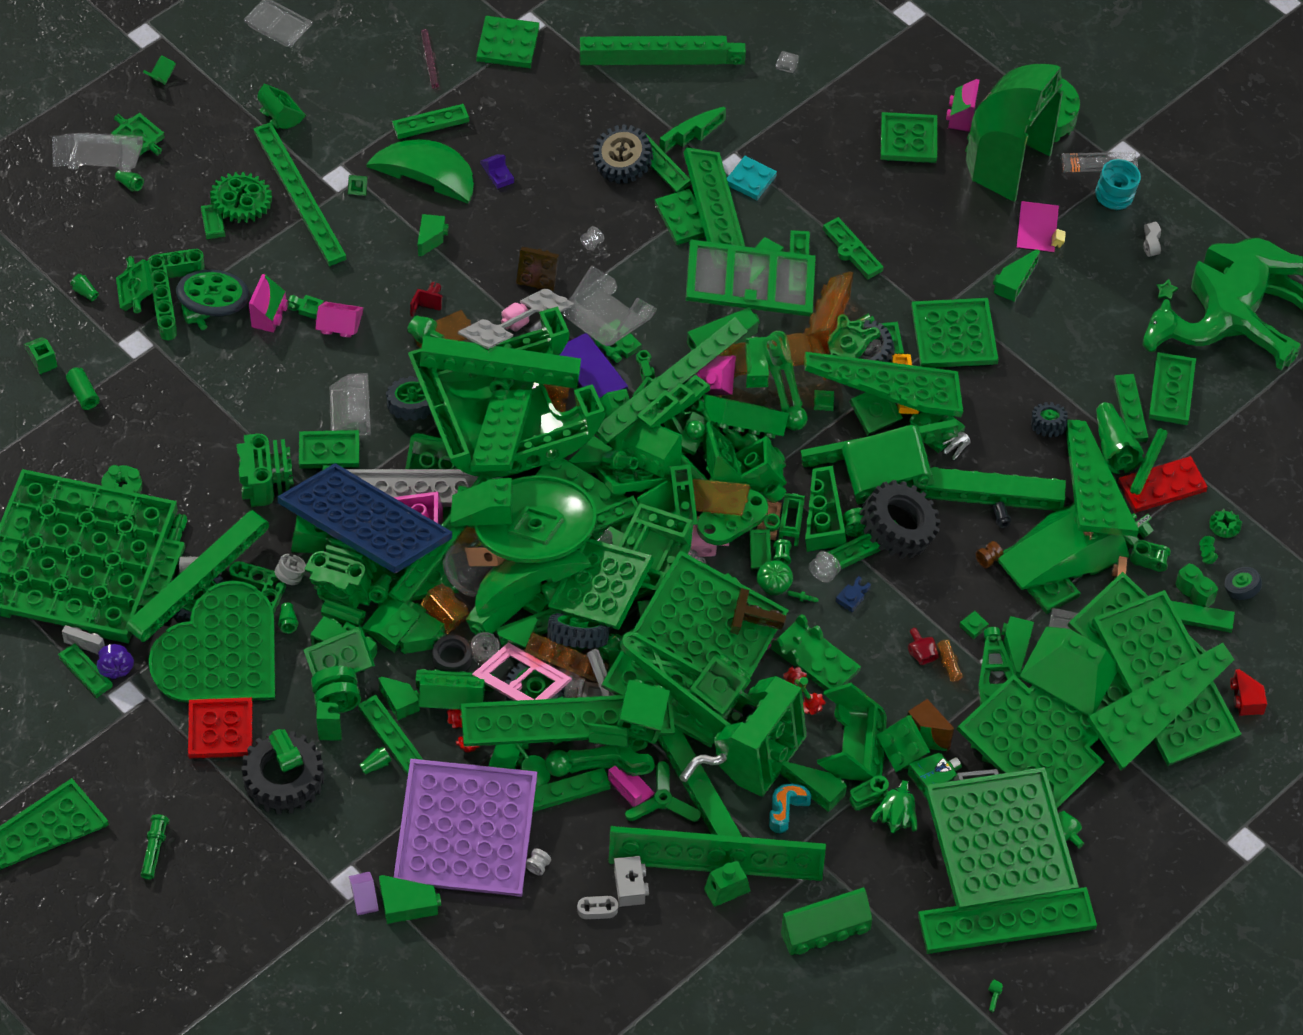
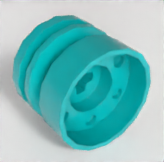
M1114 159L1107 162L1101 171L1100 179L1095 189L1098 201L1103 206L1115 210L1125 209L1130 206L1141 180L1138 168L1133 163L1123 159Z

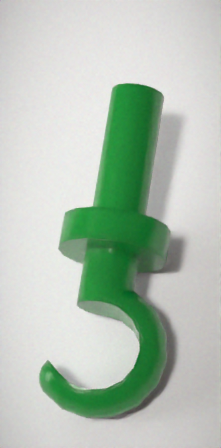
M788 591L789 596L800 598L802 602L804 600L819 601L816 597L805 595L806 592L804 591L801 593Z

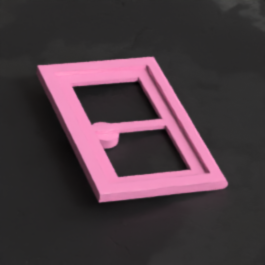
M507 643L472 674V676L479 679H485L486 685L514 701L534 700L520 692L522 689L521 681L534 670L555 681L535 700L551 699L572 680L571 677L511 643ZM511 656L530 668L517 680L510 682L508 685L490 673Z

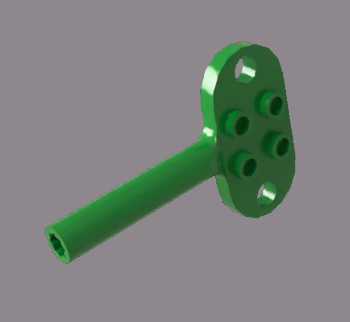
M682 453L681 465H691L693 488L711 506L698 518L697 533L702 540L712 545H724L764 521L768 513V502L762 494L749 489L737 491L729 496L722 495ZM758 501L760 505L755 506L751 502ZM711 529L714 533L708 534L704 530Z

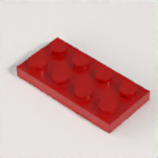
M1191 456L1153 467L1139 495L1130 492L1137 473L1120 477L1118 480L1134 513L1206 492L1208 489Z

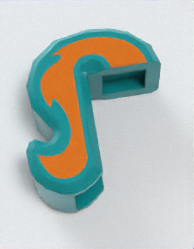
M793 783L784 784L775 789L772 796V810L769 813L770 829L775 833L787 831L790 804L810 806V791L802 785Z

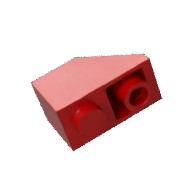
M1236 669L1233 678L1230 679V687L1235 692L1234 707L1238 708L1239 716L1264 714L1267 706L1264 686L1240 669Z

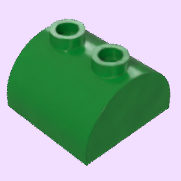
M265 83L260 88L257 95L258 102L262 105L260 111L267 117L271 116L270 122L275 128L288 129L294 127L306 117L305 113L287 92Z

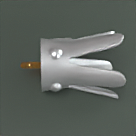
M959 432L958 437L942 443L945 445L951 442L944 450V453L947 454L958 447L953 455V460H955L961 451L970 444L968 434Z

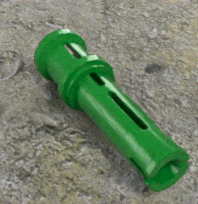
M159 814L151 816L150 821L152 824L146 836L148 846L140 876L147 880L154 879L160 846L165 841L166 835L164 833L170 821L166 816Z

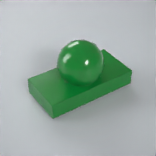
M695 412L691 413L681 434L682 450L692 455L695 454L705 434V426L708 422L705 417Z

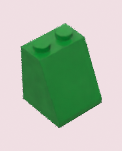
M629 680L616 726L627 727L628 737L656 744L662 729L670 691L665 690L660 685L651 686L641 680Z

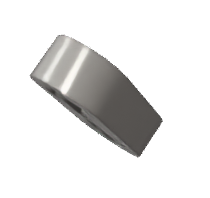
M612 896L584 897L578 902L577 912L583 919L612 918L618 913V901ZM606 904H610L611 910H607ZM584 905H589V911H585Z

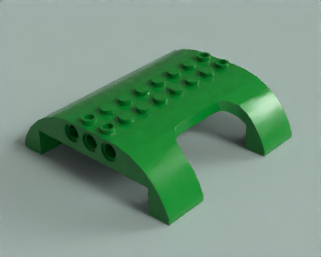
M557 306L539 312L542 329L507 339L496 346L560 355L568 342L570 333ZM421 349L408 352L449 459L456 468L469 475L479 477L483 472L491 478L504 477L560 460L583 447L595 435L604 420L605 410L593 384L574 390L577 406L569 411L559 412L553 407L544 384L515 380L510 390H532L533 397L512 470L472 472L470 464L492 396L490 384L494 377L419 366Z

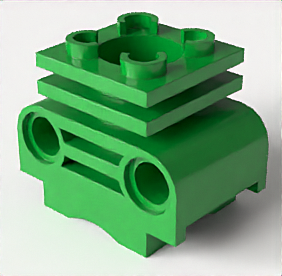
M263 434L244 435V443L237 444V454L240 458L239 477L240 483L243 485L241 489L242 500L251 499V507L266 506L274 501L273 483H277L278 495L282 494L281 482H285L286 491L294 486L293 477H289V475H293L291 458L287 459L288 456H291L290 447H286L285 439H281L282 453H278L277 440H273V454H270L269 440Z
M331 538L329 540L331 546H326L327 552L318 551L312 554L304 568L311 575L309 579L315 585L314 589L317 590L321 600L330 598L357 608L359 603L368 606L371 601L369 598V588L373 585L371 580L373 578L372 572L375 573L377 570L373 560L340 540Z

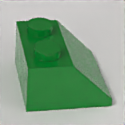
M387 598L365 623L362 630L395 653L400 647L401 639L420 618V614L404 602Z

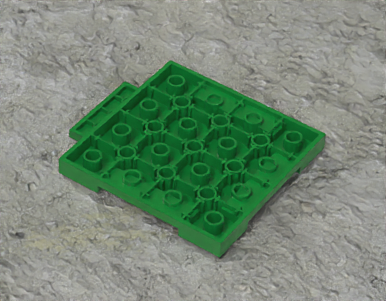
M22 469L0 522V616L10 618L11 615H17L63 626L78 627L82 630H87L90 634H98L101 638L129 644L132 634L126 630L128 621L173 581L179 566L180 557H182L185 550L184 542L168 539L178 512L177 501ZM69 508L77 514H71L66 511Z

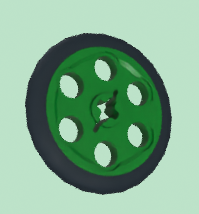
M221 270L194 271L184 276L176 287V294L182 305L193 312L208 316H225L238 312L245 307L250 296L248 287L243 280Z

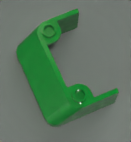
M852 683L825 690L824 695L836 704L835 718L844 725L843 747L841 753L818 759L817 763L829 773L841 779L868 781L874 776H882L884 749L876 735L886 730L887 716L885 710Z

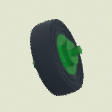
M1241 567L1228 574L1225 579V588L1231 598L1246 600L1258 594L1262 588V579L1254 568Z

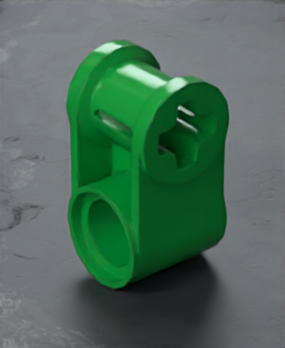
M1138 540L1133 545L1130 561L1136 566L1163 572L1167 570V558L1170 556L1171 550L1164 545Z

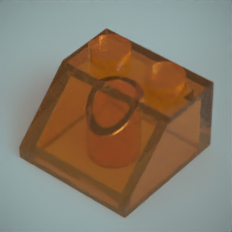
M443 583L430 589L421 603L432 617L445 624L447 634L465 621L470 614L467 606L463 602H459L454 596L452 589Z

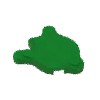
M841 314L837 317V328L828 339L830 355L859 358L865 352L868 344L880 337V330L876 327L863 330L864 325L862 321H850L845 314Z

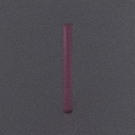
M422 29L421 35L431 86L435 89L439 87L429 33L427 29Z

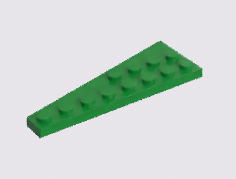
M1067 419L1066 436L1078 531L1137 537L1139 530L1087 422Z
M1221 643L1088 716V722L1119 769L1123 770L1234 661V658L1224 643Z
M71 778L0 826V869L105 828L109 825V821Z

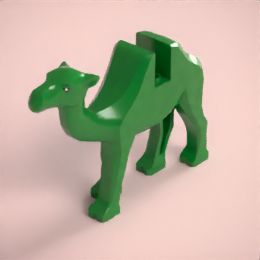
M1249 238L1235 244H1212L1207 249L1204 263L1197 262L1191 282V289L1205 308L1206 314L1204 318L1198 323H1189L1180 318L1171 309L1169 300L1165 299L1150 319L1148 329L1143 338V346L1148 352H1153L1161 343L1170 338L1188 345L1206 346L1227 336L1246 335L1250 340L1266 349L1275 357L1277 369L1283 370L1285 366L1290 367L1298 356L1302 344L1279 333L1275 328L1263 322L1255 312L1261 305L1264 293L1290 301L1303 311V285L1287 276L1303 275V256L1291 254L1272 242L1261 238Z

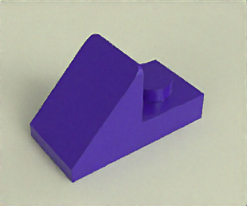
M497 154L480 161L497 189L514 183V177L505 163V155Z

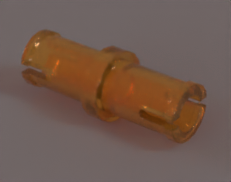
M940 641L937 646L943 658L941 662L947 669L950 681L955 682L962 679L963 675L957 663L958 657L954 655L950 641Z

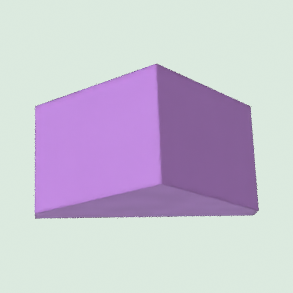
M365 872L349 876L357 916L379 911L371 873Z

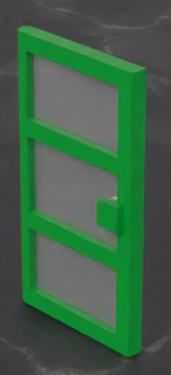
M690 239L685 301L739 308L750 307V309L811 317L813 313L816 258L814 255Z

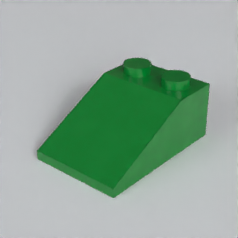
M512 478L490 479L452 495L451 526L512 524Z

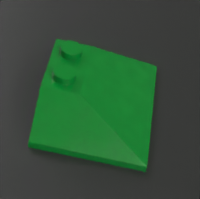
M641 503L639 504L618 546L652 555L655 559L641 587L656 591L679 551L681 550L686 554L689 553L692 541L693 520Z
M1046 626L1019 678L1084 715L1090 716L1097 711L1118 670L1115 660L1107 649L1071 629Z

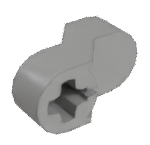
M1157 222L1145 224L1144 233L1146 240L1144 241L1143 249L1148 257L1158 255L1161 252L1158 241L1161 236V228Z

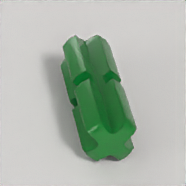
M178 514L173 524L174 528L171 529L168 539L180 542L181 532L184 531L187 523L186 515Z

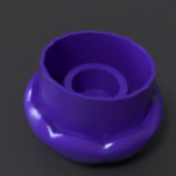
M107 645L98 652L99 660L96 667L98 672L104 677L117 679L126 676L133 668L134 659L122 645Z

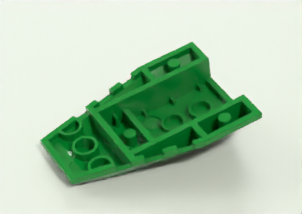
M1074 502L1049 514L999 557L998 562L1019 588L1023 590L1046 585L1050 581L1060 582L1064 578H1079L1087 573L1091 575L1097 574L1112 567L1113 564H1117L1119 556L1127 557L1128 559L1130 555L1124 535L1094 532L1090 540V536L1084 535V531H1078Z

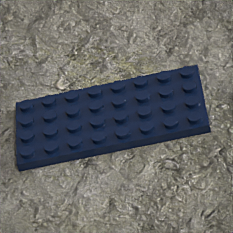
M336 463L278 496V504L393 573L399 572L452 539V531Z

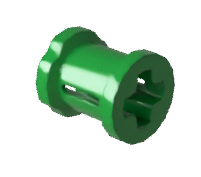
M780 539L774 542L775 556L773 560L782 561L787 565L791 563L789 550L792 544L790 541Z

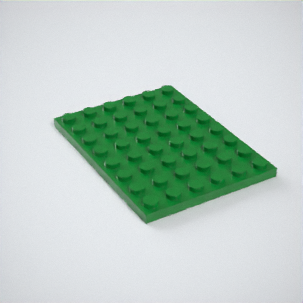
M680 550L632 632L644 636L703 670L714 655L719 654L722 656V654H725L733 660L732 665L735 668L741 667L749 673L748 678L750 679L778 629L743 620L739 634L730 633L741 588L749 590L746 604L748 606L757 605L767 611H779L783 615H786L789 610ZM638 648L643 657L655 660L650 651L645 648ZM621 650L601 687L615 695H624L629 680H641L651 686L659 684ZM663 666L666 674L685 689L691 688L693 682L690 678L673 667ZM671 696L675 728L711 748L716 736ZM708 704L710 709H712L717 714L719 713L715 708Z

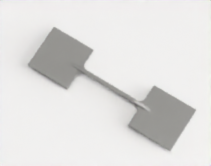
M544 288L520 300V303L530 307V310L500 325H494L490 321L482 319L458 331V334L486 349H490L513 337V334L504 328L535 312H541L557 306L560 312L574 306V303Z

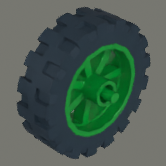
M409 376L406 379L400 378L398 382L394 381L392 386L388 387V391H386L387 408L396 418L401 417L403 420L408 421V419H412V421H416L419 418L425 419L428 415H432L418 378H414V376Z

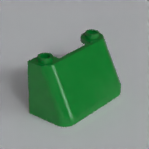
M915 425L851 441L842 448L857 505L864 503L878 485L881 486L883 482L889 484L892 480H896L897 483L913 479L914 484L920 487L934 484L920 429Z

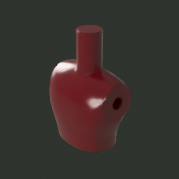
M912 628L909 632L914 641L908 644L910 655L920 665L937 660L939 654L934 638H922L918 629Z

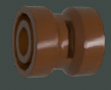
M995 541L988 543L986 548H981L975 553L977 561L984 568L990 567L994 561H998V558L1004 554L1000 545Z

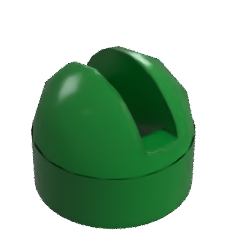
M768 514L764 518L766 529H770V531L778 530L780 527L778 515Z

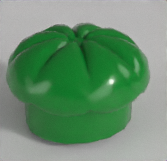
M768 561L759 568L757 582L767 594L780 595L792 585L793 573L790 567L782 561Z

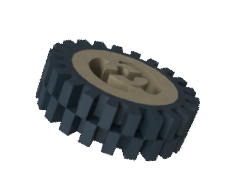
M617 125L614 126L616 131L612 132L611 128L607 129L608 135L603 132L601 134L602 140L599 138L596 140L597 145H594L595 152H593L594 160L598 171L602 173L605 179L608 177V180L611 182L615 179L616 183H620L621 179H623L624 183H628V178L631 177L633 182L636 180L635 175L641 178L643 176L642 171L646 173L648 171L647 166L651 167V160H653L652 147L649 138H647L645 132L642 133L641 129L637 128L635 130V127L632 125L628 129L627 125H622L620 130Z

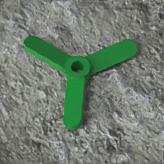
M660 761L656 765L655 797L627 810L625 813L627 820L634 821L658 808L669 809L693 822L700 820L701 813L698 809L672 797L669 783V765L664 761Z

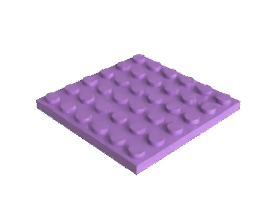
M410 759L394 878L428 884L435 888L522 897L537 772Z

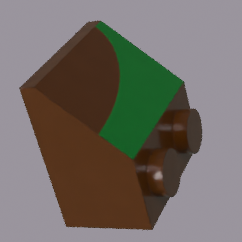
M928 699L908 711L907 716H912L928 749L950 750L954 727Z

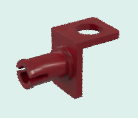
M431 282L427 291L417 289L410 303L411 317L414 316L418 306L439 311L442 309V295L439 294L441 285L439 283H436L433 288L435 282Z

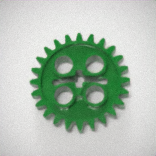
M235 172L234 176L228 173L227 178L221 176L220 181L216 180L215 185H212L210 203L213 204V210H217L218 215L223 213L224 219L229 216L231 222L235 218L238 223H240L241 219L248 223L249 218L255 221V216L262 218V213L267 214V209H270L272 204V191L269 190V185H265V180L259 181V176L252 178V173L248 176H245V172H242L241 175Z

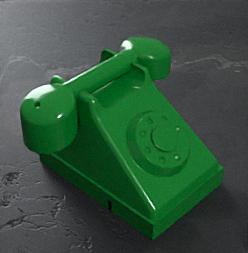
M767 436L736 452L743 480L725 493H735L740 490L750 489L763 492V496L771 503L780 501L786 494V489L783 486L787 484L783 476V468L786 467L784 454L778 448L772 446L771 440Z

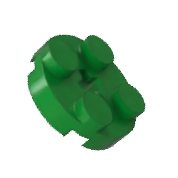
M124 465L110 466L101 481L102 486L139 494L143 486L139 470ZM125 482L127 484H123L122 487H119L118 483Z

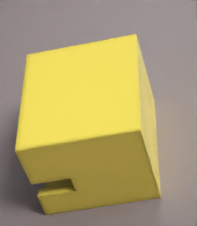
M1056 229L1052 235L1051 245L1055 247L1058 245V248H1061L1065 242L1066 232Z

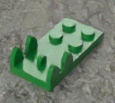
M802 614L796 618V621L780 637L775 638L771 643L773 651L794 667H800L802 672L807 674V677L824 690L847 684L861 669L859 664L823 638L822 630L818 625L811 629L808 626L806 616Z

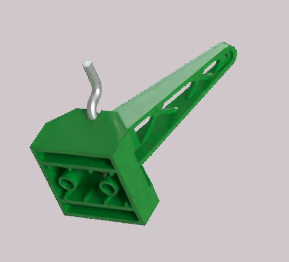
M630 631L624 634L620 642L622 651L660 686H663L665 690H669V694L716 736L714 743L717 756L699 755L690 761L679 778L686 782L697 766L702 763L719 765L738 786L764 797L781 773L782 764L785 761L789 762L807 737L801 687L777 676L759 680L755 687L753 686L749 690L748 694L743 692L740 697H737L724 715L720 712L717 714L709 708L707 702L700 696L697 699L694 696L697 695L691 689L683 688L670 678L663 666L675 668L690 678L693 684L703 669L636 632ZM638 648H645L650 651L655 660L643 657ZM733 708L744 717L740 723L730 724L725 720Z

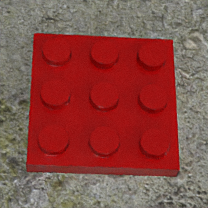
M252 697L189 700V759L248 756L247 749L249 746H252L253 736Z

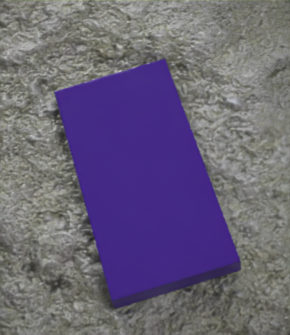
M587 333L567 342L560 356L581 358L578 386L580 388L593 384L599 399L607 392L622 389L628 390V385Z

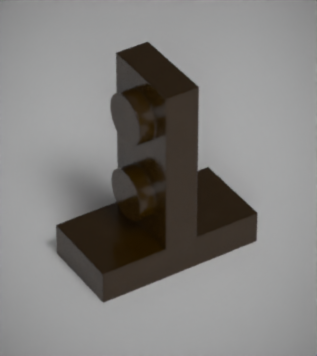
M741 588L730 633L738 635L743 620L782 630L787 615H783L776 610L767 611L757 605H746L749 590Z

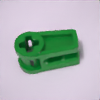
M874 776L872 779L850 790L851 797L849 801L854 810L857 811L882 802L888 793V780L884 776Z

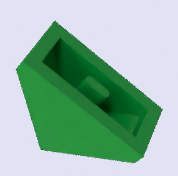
M534 617L498 631L499 639L527 650L538 625L537 618Z

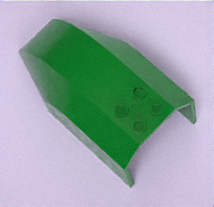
M1031 64L1013 69L998 81L978 106L972 119L971 130L967 137L969 143L965 150L967 152L966 163L972 181L1015 202L1026 145L1049 157L1051 156L1063 96V90L1059 89L1062 87V82H1060L1062 78L1060 66Z

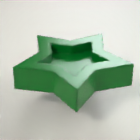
M1170 279L1164 284H1156L1160 290L1158 299L1166 297L1172 301L1173 293L1179 289L1171 285Z

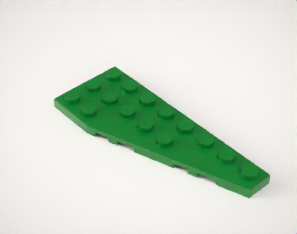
M805 352L804 368L807 372L924 413L961 417L963 414L958 371Z

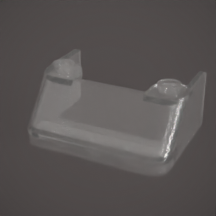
M71 133L52 136L53 167L66 165L68 169H79V166L82 165L111 166L119 168L120 172H131V169L136 167L143 146V136Z

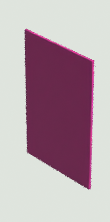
M1021 201L1017 248L1055 252V246L1051 244L1052 235L1057 229L1058 205Z

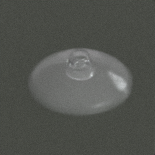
M456 543L443 557L444 572L450 583L458 591L465 595L476 597L482 580L494 566H469L465 547L470 543Z

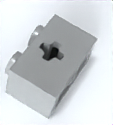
M640 856L614 858V873L619 907L645 904V896H649L648 883L643 881V877L646 876L645 864H641Z

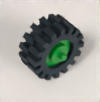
M1045 402L1043 406L1040 403L1032 411L1031 427L1033 431L1036 430L1038 435L1042 433L1044 437L1046 434L1048 437H1052V434H1054L1056 437L1059 433L1063 434L1066 430L1068 412L1067 410L1065 411L1064 407L1060 408L1059 404L1054 406L1053 402H1050V405Z

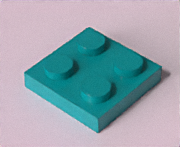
M744 156L727 177L729 187L758 200L777 176V171Z

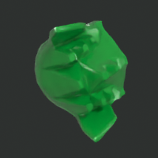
M902 780L899 788L890 790L871 817L873 822H876L878 819L882 823L886 822L891 833L900 828L906 829L908 827H911L912 832L917 831L915 798L908 791V781Z

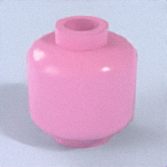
M522 303L511 304L502 311L501 323L528 311L527 307ZM529 316L505 329H511L512 331L520 330L528 324Z

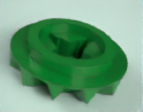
M1223 509L1222 511H1216L1211 516L1209 524L1211 530L1216 535L1223 538H1231L1240 532L1242 521H1240L1239 515L1233 514L1232 510L1228 512ZM1224 519H1226L1229 523L1228 528L1225 525V523H1223Z

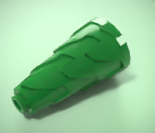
M1107 402L1101 403L1096 409L1103 457L1112 473L1120 474L1119 470H1124L1125 473L1130 472L1143 462V449L1134 438L1129 427L1125 425L1114 406Z

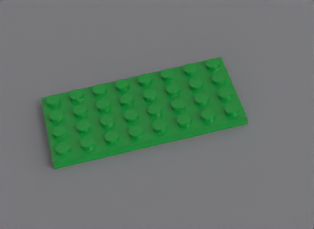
M1165 590L1092 619V623L1104 646L1115 660L1117 670L1129 693L1199 656ZM1213 681L1154 741L1167 766H1170L1236 739L1242 734Z

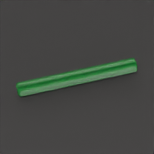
M1162 428L1157 430L1131 485L1130 492L1132 494L1139 495L1167 438V430Z

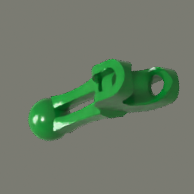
M778 330L772 332L763 340V350L778 390L781 411L789 413L786 427L797 431L806 425L808 416L802 408L803 403L795 382L793 361L791 360L787 336L783 331ZM782 369H784L789 384L793 406H790L781 374Z
M635 738L632 739L630 748L606 745L594 749L569 750L568 752L554 750L548 754L545 760L547 771L556 777L564 776L568 772L574 773L581 770L603 767L612 768L613 766H616L628 775L637 776L652 772L655 764L652 756L649 754L636 753V751L645 749L648 742Z

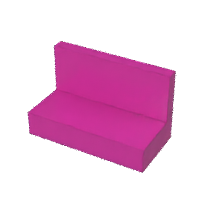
M616 766L608 770L609 782L633 807L655 795L638 775H628Z

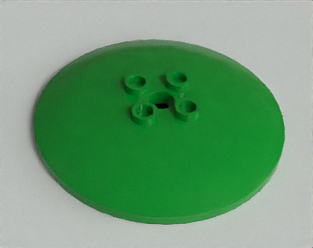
M526 476L512 480V524L474 525L477 538L493 554L514 562L541 563L567 556L584 545L594 532L597 513L590 495L577 484L553 476Z

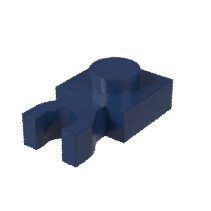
M858 576L854 586L852 587L848 584L836 597L835 602L853 612L864 600V593L870 590L871 584L867 582L865 586H860L862 578Z

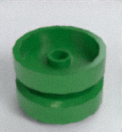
M332 666L322 669L313 675L311 687L314 693L316 709L317 701L338 704V709L331 708L328 710L331 714L344 713L357 707L361 701V695L357 687L356 672L348 666Z

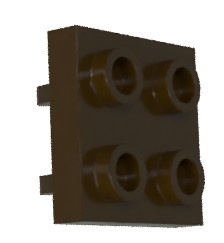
M522 246L519 255L516 284L539 289L545 288L553 292L556 285L559 254L550 253L548 250L542 251V249L536 250Z

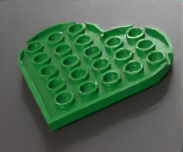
M226 581L210 587L200 599H197L191 613V621L182 622L168 628L159 639H156L151 648L149 669L152 679L163 694L175 701L189 703V700L250 697H252L253 701L276 700L274 613L268 598L251 584L241 581Z

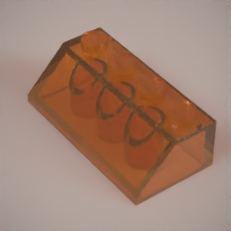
M849 271L831 277L828 284L823 285L821 291L822 298L817 300L815 306L817 311L815 314H811L810 328L806 327L803 339H806V348L828 353V340L837 328V317L844 313L851 296L853 272Z

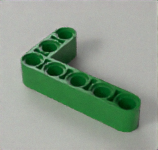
M199 249L156 254L148 259L159 335L163 340H173L177 335L168 278L182 277L194 271L204 270V255Z

